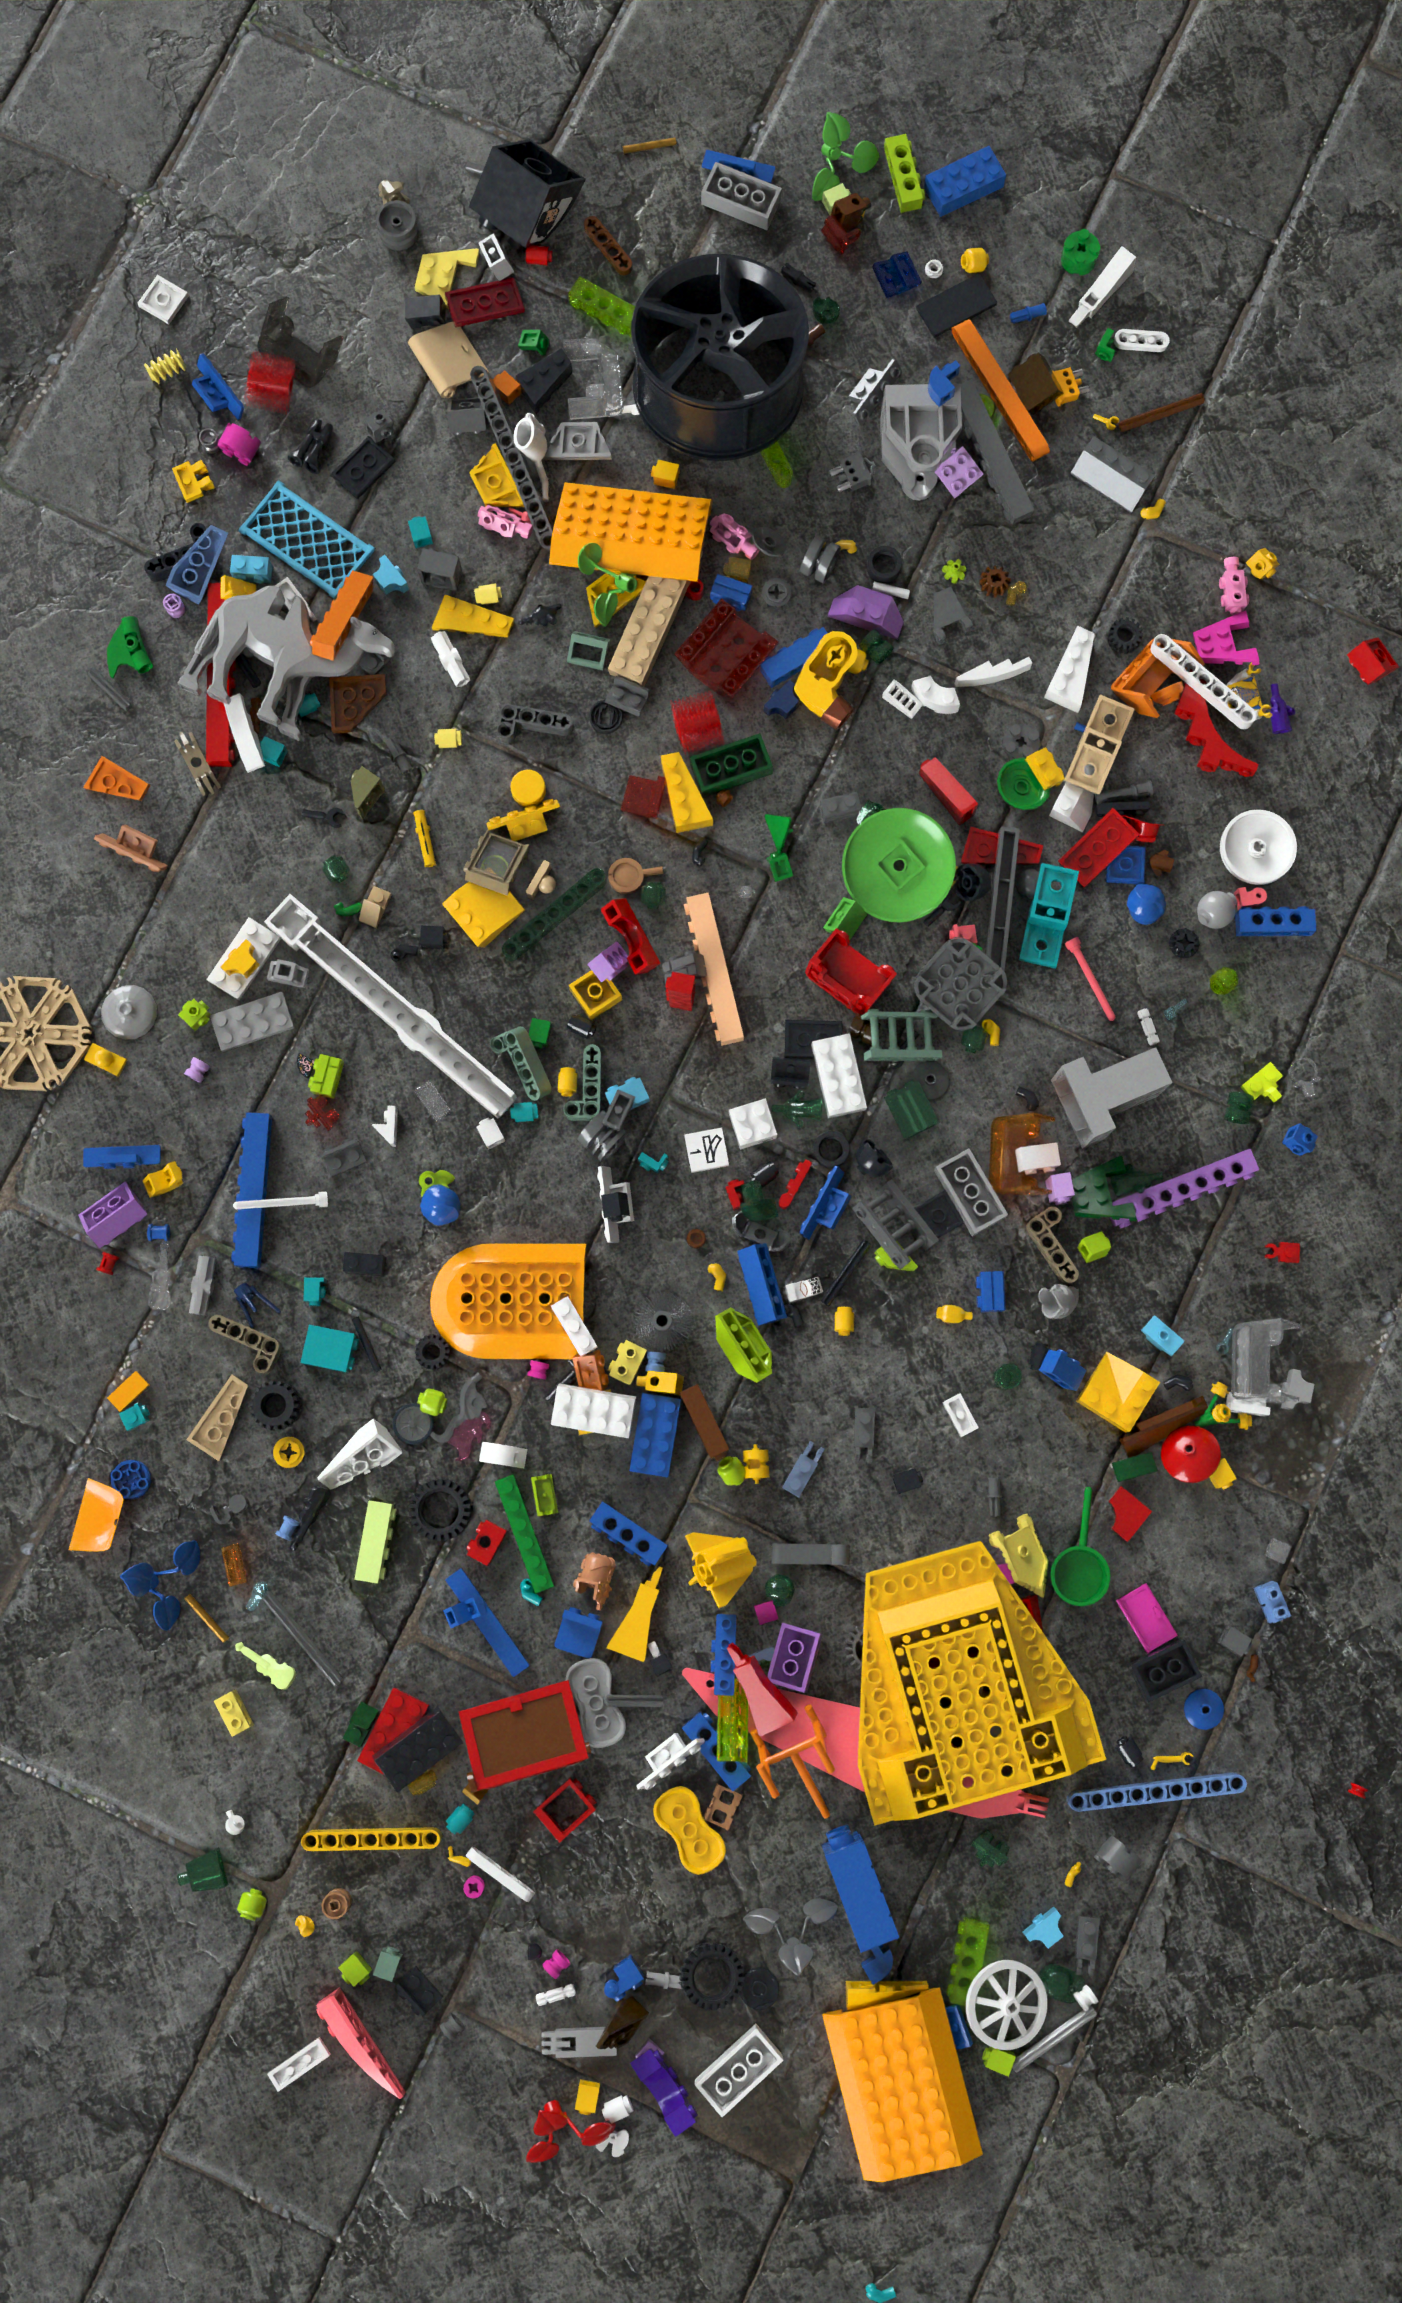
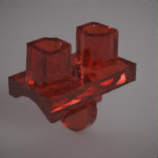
M323 1095L314 1099L310 1097L307 1099V1106L310 1110L305 1112V1115L308 1117L305 1123L307 1126L314 1124L318 1128L321 1126L320 1121L330 1131L333 1128V1124L339 1119V1114L333 1108L326 1114L323 1112L322 1108L328 1105V1101Z

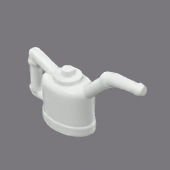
M527 413L525 418L521 419L516 425L514 443L535 464L542 485V499L544 502H548L549 478L546 476L541 461L547 452V440L544 436L546 430L533 414Z

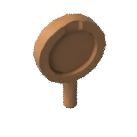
M622 858L616 860L611 865L608 879L615 891L621 894H631L641 887L644 877L663 874L662 866L642 869L637 861L631 858Z

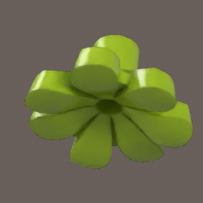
M957 559L956 562L949 560L947 565L943 566L942 571L946 573L944 578L946 580L952 578L951 582L954 584L957 583L958 578L960 580L965 578L964 572H966V567L961 566V560Z

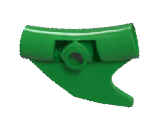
M127 616L122 618L121 624L113 634L107 647V664L112 679L115 678L119 666L124 664L136 669L140 674L146 673L153 668L141 637L137 617Z

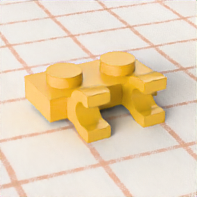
M202 460L193 465L187 461L172 468L187 503L204 496L203 490L207 491L215 488L209 476L204 477L200 481L195 476L208 473L207 467Z

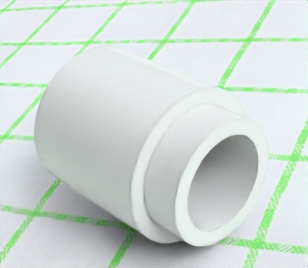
M621 2095L604 2103V2108L602 2109L605 2120H609L611 2124L629 2116L634 2111L628 2095L624 2097Z

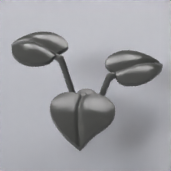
M812 1899L808 1901L803 1907V1912L808 1917L805 1919L800 1940L792 1937L785 1941L782 1931L777 1924L780 1918L779 1914L772 1909H755L745 1915L743 1921L752 1932L757 1934H767L773 1928H776L782 1941L779 1959L790 1971L800 1976L813 1959L812 1949L803 1943L808 1922L812 1920L815 1924H824L830 1921L837 1913L838 1905L825 1899Z

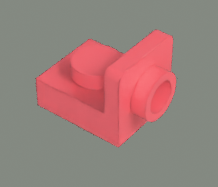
M955 924L952 930L949 931L950 939L954 937L965 938L977 945L975 925L957 926Z

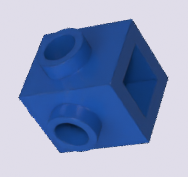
M1299 1123L1288 1129L1282 1143L1291 1149L1294 1154L1301 1156L1313 1151L1318 1136L1310 1128Z

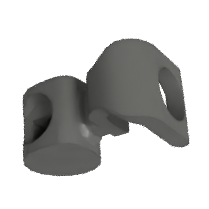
M236 1494L230 1498L229 1507H223L224 1518L221 1519L216 1506L212 1505L210 1512L216 1523L226 1525L232 1520L231 1513L239 1514L245 1511L249 1506V1501L246 1496Z

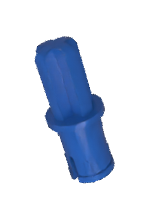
M1042 303L1033 307L1026 306L1025 309L1012 312L1010 320L1015 324L1025 320L1031 321L1032 318L1046 315V305Z

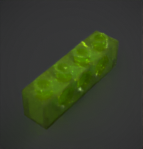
M579 276L568 293L569 303L576 309H582L590 317H596L605 325L612 326L621 334H627L631 337V322L635 306Z
M963 1917V1922H959L958 1934H960L959 1943L956 1942L954 1947V1955L957 1956L950 1970V1975L953 1976L952 1984L948 1983L946 1996H949L951 2003L966 2006L969 1987L976 1975L982 1970L990 1926L987 1921ZM970 1936L976 1937V1942L972 1946L966 1945V1939ZM965 1957H971L972 1963L969 1966H963L962 1960ZM961 1978H968L967 1986L960 1987L958 1985Z

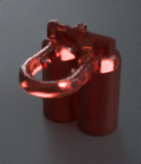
M834 215L826 218L824 221L825 226L821 229L822 234L834 250L839 251L841 254H844L847 245L855 242L861 235L859 228L847 233Z

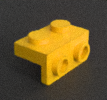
M1046 747L1026 757L1025 760L1044 791L1053 786H1059L1065 779L1062 769L1057 766L1052 753Z

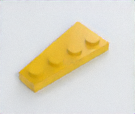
M444 595L432 625V630L467 632V634L480 633L487 636L508 637L514 623V618Z

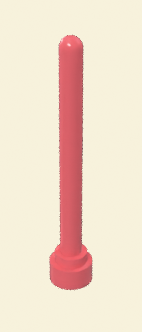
M1075 937L1066 942L1065 946L1068 951L1070 950L1071 953H1074L1107 1018L1113 1021L1115 1020V1014L1080 950L1081 942L1079 938Z

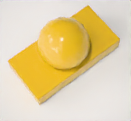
M92 1043L84 1058L85 1061L118 1077L128 1061Z

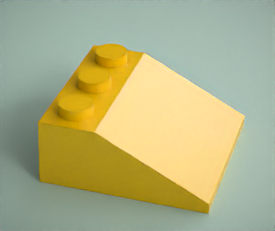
M490 867L485 870L495 874ZM471 882L456 890L442 903L476 946L484 948L525 911L510 891L508 895H504Z

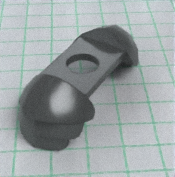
M739 1211L732 1219L733 1230L739 1237H744L757 1244L766 1243L769 1251H784L790 1244V1233L786 1230L783 1231L781 1228H778L775 1232L752 1221L753 1216L745 1211ZM762 1230L765 1233V1238L757 1239L754 1232Z

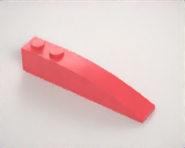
M339 1987L319 2001L316 2005L318 2008L316 2011L322 2020H326L331 2036H336L351 2058L370 2077L397 2098H403L406 2091L341 1988Z

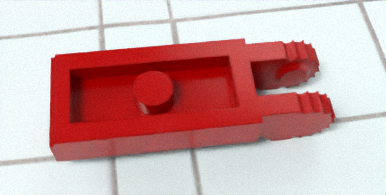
M805 1159L804 1163L800 1162L795 1170L798 1173L794 1180L790 1179L786 1186L788 1192L782 1194L778 1204L781 1209L788 1208L812 1166V1162Z

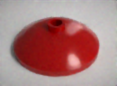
M1184 1426L1174 1430L1167 1436L1161 1448V1459L1164 1468L1173 1478L1185 1483H1197L1206 1480L1217 1470L1221 1460V1450L1217 1439L1208 1430L1198 1426ZM1191 1447L1193 1451L1187 1452L1186 1449Z

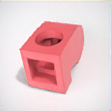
M1242 887L1234 892L1238 910H1241L1242 907H1259L1267 899V893L1262 888H1255L1247 892L1246 887Z

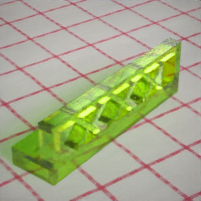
M734 1678L733 1696L718 1695V1762L747 1763L748 1700L742 1686L740 1695V1682L736 1678ZM738 1727L741 1728V1734H740V1735H739V1733H738ZM738 1748H740V1757H738Z

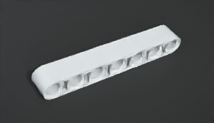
M1160 634L1155 637L1150 650L1156 658L1237 727L1248 729L1256 719V712L1252 707L1167 635ZM1156 643L1163 644L1165 648L1158 647ZM1171 655L1177 656L1179 660L1172 659ZM1185 667H1190L1193 672L1186 671ZM1199 679H1204L1207 684L1200 683ZM1214 691H1218L1221 694V696H1216L1214 694ZM1228 703L1233 704L1236 709H1231ZM1242 716H1247L1250 721H1245Z

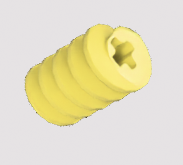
M171 350L170 357L163 354L164 360L157 357V364L151 360V367L146 363L144 364L152 381L160 384V377L166 381V374L171 378L173 377L172 371L180 374L179 367L186 371L185 363L178 350L177 354Z

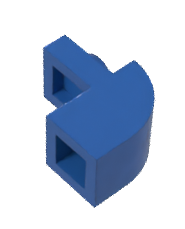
M956 360L951 364L947 363L941 370L936 365L930 373L928 393L938 407L954 397L955 386L950 381L959 375L961 366Z
M480 1594L443 1610L450 1629L487 1613L485 1602L481 1599Z
M883 1944L872 1948L871 1950L874 1955L861 1963L873 1985L885 1978L893 1965L891 1950L889 1946L881 1950Z

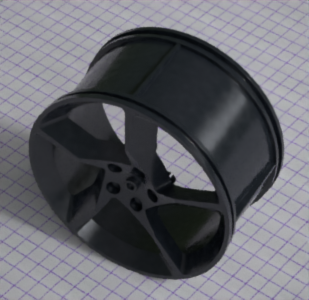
M706 254L682 260L668 267L646 286L633 312L631 337L636 357L633 374V397L640 418L650 432L662 443L679 453L709 461H728L745 458L757 454L777 442L794 423L800 411L804 393L802 363L808 346L809 324L803 302L792 285L778 272L756 260L731 254ZM683 327L689 329L691 334L682 355L664 373H658L649 357L661 341ZM772 340L783 351L789 362L782 374L768 386L744 357L763 342ZM701 361L709 365L710 371L714 374L720 371L728 374L743 394V397L732 401L703 400L679 391L678 386L695 365Z

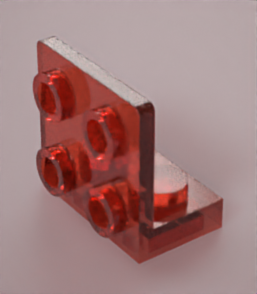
M630 775L621 811L657 819L666 786L665 777L658 776L657 781Z

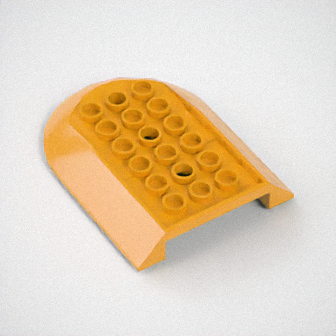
M480 1244L460 1251L442 1267L432 1287L431 1313L437 1330L454 1349L479 1359H572L575 1355H579L551 1306L568 1296L584 1323L586 1244ZM505 1293L511 1295V1301L507 1304L501 1302V1296ZM542 1294L550 1295V1301L547 1304L540 1302L539 1298ZM465 1295H472V1301L470 1303H463V1297H465Z

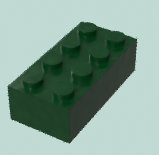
M761 733L690 757V766L702 798L773 774V766Z

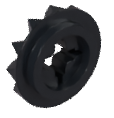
M1187 928L1176 930L1169 940V947L1172 953L1180 958L1192 957L1200 946L1199 936ZM1186 936V941L1192 944H1188L1184 950L1183 944L1179 941H1182Z

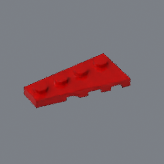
M970 827L960 864H995L998 833ZM1019 839L1016 865H1038L1044 845Z

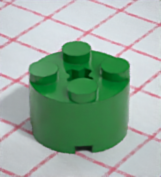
M1087 229L1070 234L1064 242L1061 253L1063 268L1070 274L1086 275L1090 273L1095 267L1100 252L1098 239Z

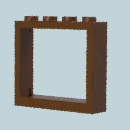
M698 1384L680 1392V1397L710 1459H715L717 1462L727 1457L729 1448Z

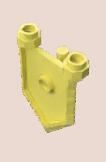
M1024 1514L1017 1518L1018 1531L1005 1537L1000 1531H995L989 1534V1542L991 1546L999 1548L1003 1552L1002 1555L1005 1557L1006 1564L1008 1563L1007 1567L1011 1570L1014 1582L1044 1598L1047 1580L1045 1577H1047L1046 1571H1048L1049 1560L1043 1552V1547L1040 1545L1041 1542L1038 1539L1037 1533H1035L1032 1518L1028 1514Z

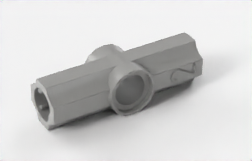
M199 1256L196 1275L191 1282L190 1314L207 1316L209 1298L214 1290L215 1281L213 1275L216 1258Z

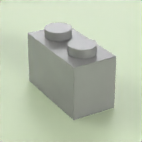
M494 233L478 243L498 281L514 272L502 245Z

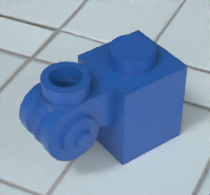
M629 1955L614 1966L613 1970L617 1974L619 1981L608 1980L605 1984L604 1992L607 1997L613 1998L617 2002L626 1995V1990L630 1988L635 1990L643 1984L644 1974L632 1955Z

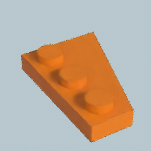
M101 756L83 788L142 801L151 785L104 756Z

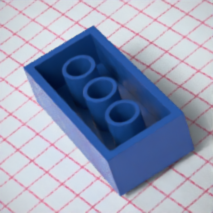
M987 146L926 175L924 189L939 216L942 217L1003 188L1006 174L991 147Z
M642 1393L630 1472L669 1478L681 1399Z

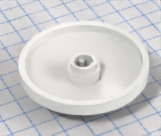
M1250 810L1239 814L1230 821L1221 836L1220 854L1224 865L1233 876L1249 884L1263 885L1280 879L1291 868L1296 858L1297 842L1292 828L1283 818L1270 811Z

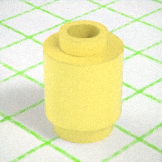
M496 583L478 586V588L474 589L477 604L497 603L499 598H502L501 587H497Z
M438 729V733L434 735L435 745H439V748H457V746L462 745L461 730Z

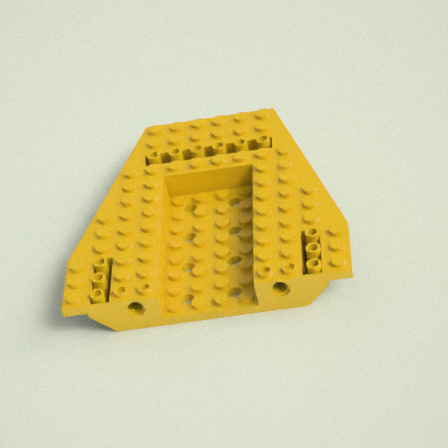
M981 1541L866 1573L857 1765L874 1826L893 1820L918 1819L1072 1775L1090 1764L1106 1760L1089 1699ZM972 1646L978 1648V1655L976 1657H969L967 1654L968 1649ZM933 1657L938 1658L940 1661L937 1668L929 1667L928 1662ZM982 1686H987L990 1689L989 1695L986 1697L979 1695V1689ZM943 1697H948L951 1700V1704L947 1708L940 1706V1700ZM999 1726L1001 1733L998 1736H992L990 1734L991 1727ZM954 1737L962 1739L960 1747L955 1748L951 1745V1740ZM1006 1765L1012 1767V1773L1009 1776H1003L1001 1773L1002 1768ZM967 1776L973 1778V1785L970 1787H964L962 1784L963 1779Z

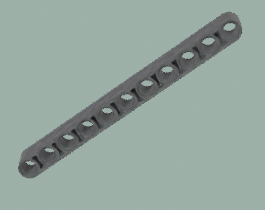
M475 366L470 372L474 387L541 546L550 552L551 545L547 546V542L552 538L553 522L525 455L514 443V429L492 376L484 367ZM484 373L483 378L478 380L479 375ZM491 390L490 394L485 396L486 391ZM498 406L497 411L492 413V409ZM505 423L504 427L499 430L500 424ZM511 439L510 445L506 446V442ZM518 456V460L513 463V458ZM525 472V477L519 479L521 473ZM532 489V493L526 496L527 491ZM539 505V510L533 513L534 507ZM546 522L545 528L540 529V525Z

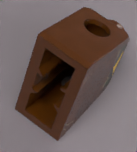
M853 193L834 202L828 224L838 237L863 221L865 211L871 207L869 198L865 197L862 199L858 193Z

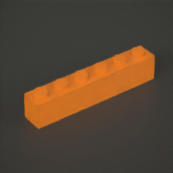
M352 570L350 576L345 578L343 588L339 589L336 600L332 601L329 612L326 611L324 615V621L319 623L317 633L311 637L310 646H312L313 655L334 661L351 628L350 618L355 617L358 619L373 592V576Z

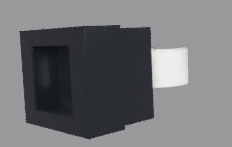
M653 1641L647 1644L654 1658L650 1660L655 1675L658 1677L673 1670L665 1653L661 1655L656 1642Z

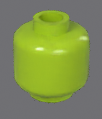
M428 1388L424 1393H420L417 1404H420L421 1412L438 1416L440 1413H444L448 1399L445 1398L443 1392Z
M727 1456L719 1462L717 1471L726 1485L737 1486L744 1481V1465L737 1457Z
M251 1888L250 1892L242 1893L237 1911L241 1913L240 1917L252 1921L262 1917L267 1899L261 1896L262 1891Z

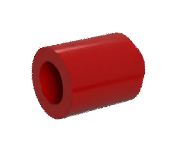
M533 245L526 248V264L548 266L549 262H552L553 251H550L548 246Z

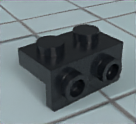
M773 1057L770 1083L776 1087H785V1085H791L796 1089L809 1087L811 1060Z

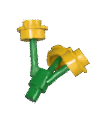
M1220 1382L1212 1384L1213 1387L1210 1391L1215 1395L1204 1415L1200 1416L1195 1425L1207 1427L1213 1424L1238 1423L1239 1429L1248 1430V1426H1252L1251 1415L1238 1413V1419H1229L1231 1418V1411L1225 1404H1218L1213 1409L1218 1397L1225 1398L1229 1392L1227 1391L1228 1387Z

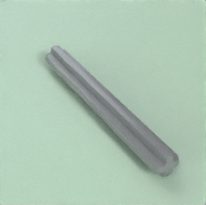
M1090 2005L1086 2012L1082 2010L1015 2058L1012 2066L1013 2070L1016 2073L1093 2019L1097 2015L1095 2009Z

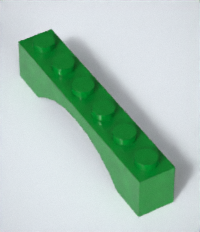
M512 1474L495 1481L535 1594L554 1587V1580L533 1529L516 1476Z

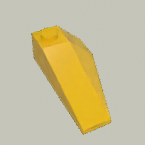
M846 1981L847 2010H856L896 2001L927 1990L928 1983L927 1981H879L873 1985L871 1981Z

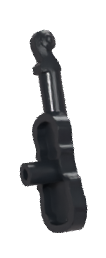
M319 1485L313 1487L309 1496L304 1499L306 1506L303 1507V1511L299 1515L302 1525L290 1544L291 1550L295 1551L298 1548V1544L303 1541L309 1526L316 1521L320 1509L329 1500L331 1493L326 1487Z

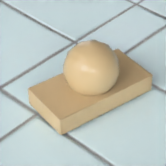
M544 860L526 890L527 897L534 900L539 890L547 894L551 893L556 887L555 879L548 875L552 869L551 863Z

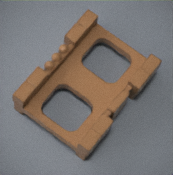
M717 1783L713 1792L714 1797H712L711 1804L707 1807L703 1819L729 1830L733 1821L732 1816L735 1813L736 1806H739L743 1794L736 1791L732 1792L731 1789ZM724 1790L734 1794V1799L730 1805L721 1802L719 1799ZM716 1809L727 1814L722 1824L712 1820Z

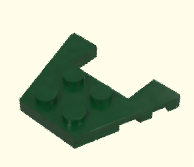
M1118 1156L1072 1179L1075 1194L1072 1197L1075 1217L1099 1219L1101 1217H1112V1220L1125 1218L1129 1219V1221H1137L1133 1202L1113 1206L1106 1177L1126 1174L1122 1156Z

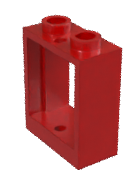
M572 1777L567 1779L533 1811L559 1843L597 1808L595 1806L596 1800L590 1794L586 1795L583 1792V1785L577 1778L574 1780ZM570 1785L588 1806V1809L563 1831L546 1811L545 1807Z

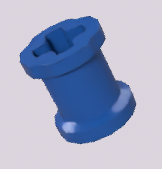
M148 1224V1241L153 1239L169 1241L170 1225L153 1226V1224Z

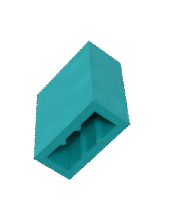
M309 1325L300 1363L349 1373L350 1369L354 1367L355 1358H353L354 1350L358 1349L359 1339H357V1335L354 1333Z

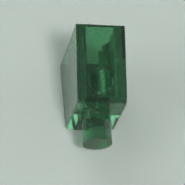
M219 1847L185 1864L187 1871L177 1874L178 1884L183 1886L190 1883L192 1892L222 1889L229 1885Z

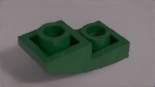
M1152 1452L1112 1463L1117 1482L1135 1479L1136 1477L1158 1471Z

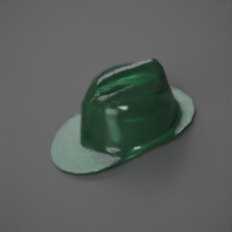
M1056 1964L1046 1965L1038 1974L1045 1987L1047 1996L1064 2003L1071 2004L1077 2002L1073 1994L1080 1992L1085 1985L1081 1975H1076L1075 1971Z

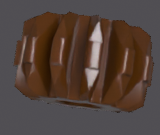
M996 565L993 566V569L987 567L985 572L981 573L980 577L982 579L979 580V585H982V592L987 591V597L990 594H993L994 598L998 594L1003 596L1005 591L1009 590L1010 586L1008 584L1011 583V578H1008V571L1003 572V566L1000 569H997Z

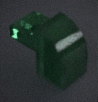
M759 1180L741 1185L745 1203L740 1204V1208L746 1218L753 1222H763L779 1217L775 1198L763 1199Z

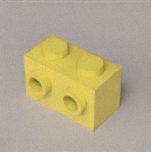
M627 1340L624 1344L620 1343L616 1351L619 1355L616 1361L612 1360L609 1365V1376L631 1386L648 1351Z

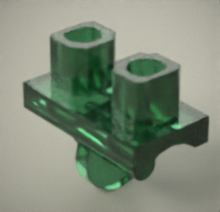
M987 1830L983 1831L979 1837L973 1839L970 1844L978 1850L975 1856L981 1859L978 1865L984 1867L987 1864L993 1867L995 1863L999 1866L1003 1863L1006 1864L1009 1859L1007 1854L1010 1847L1003 1842H999L996 1848L990 1845L994 1836Z

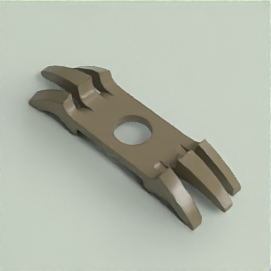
M180 732V737L186 749L183 750L177 739L174 742L190 769L203 796L206 795L200 780H203L211 795L214 794L207 776L210 775L218 789L221 786L207 764L193 732L189 733L193 746L190 745L184 733ZM194 758L202 760V764L199 767L191 765Z

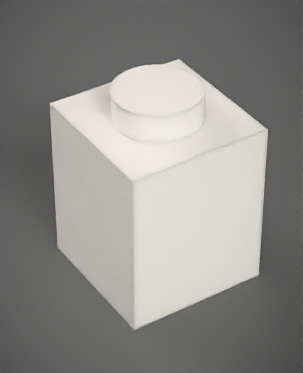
M486 1118L479 1122L480 1125L477 1126V1129L488 1150L505 1142L494 1118Z

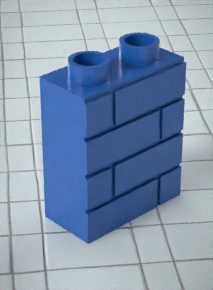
M848 1825L828 1831L826 1836L829 1842L822 1844V1848L860 1952L862 1953L900 1938L860 1833L858 1834L857 1831L852 1833Z

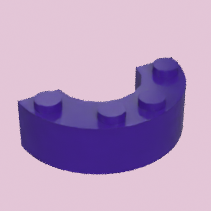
M649 2049L630 2063L640 2081L648 2087L663 2112L664 2120L675 2137L696 2123L698 2113L687 2099L689 2096L688 2091L684 2085H679L676 2080L678 2076L672 2066L667 2067L658 2049L655 2051Z

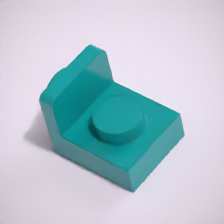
M137 1402L133 1407L119 1413L127 1431L150 1421L148 1418L150 1415L149 1410L142 1403Z

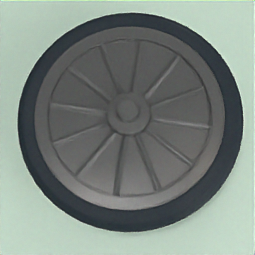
M417 1403L402 1406L393 1418L395 1435L407 1444L424 1442L429 1438L434 1428L433 1415L421 1412L420 1404Z

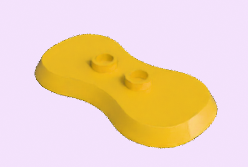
M682 1786L674 1787L663 1793L654 1804V1817L658 1825L675 1840L683 1866L689 1872L698 1875L716 1868L725 1857V1843L722 1837L709 1827L703 1819L697 1796L690 1789Z

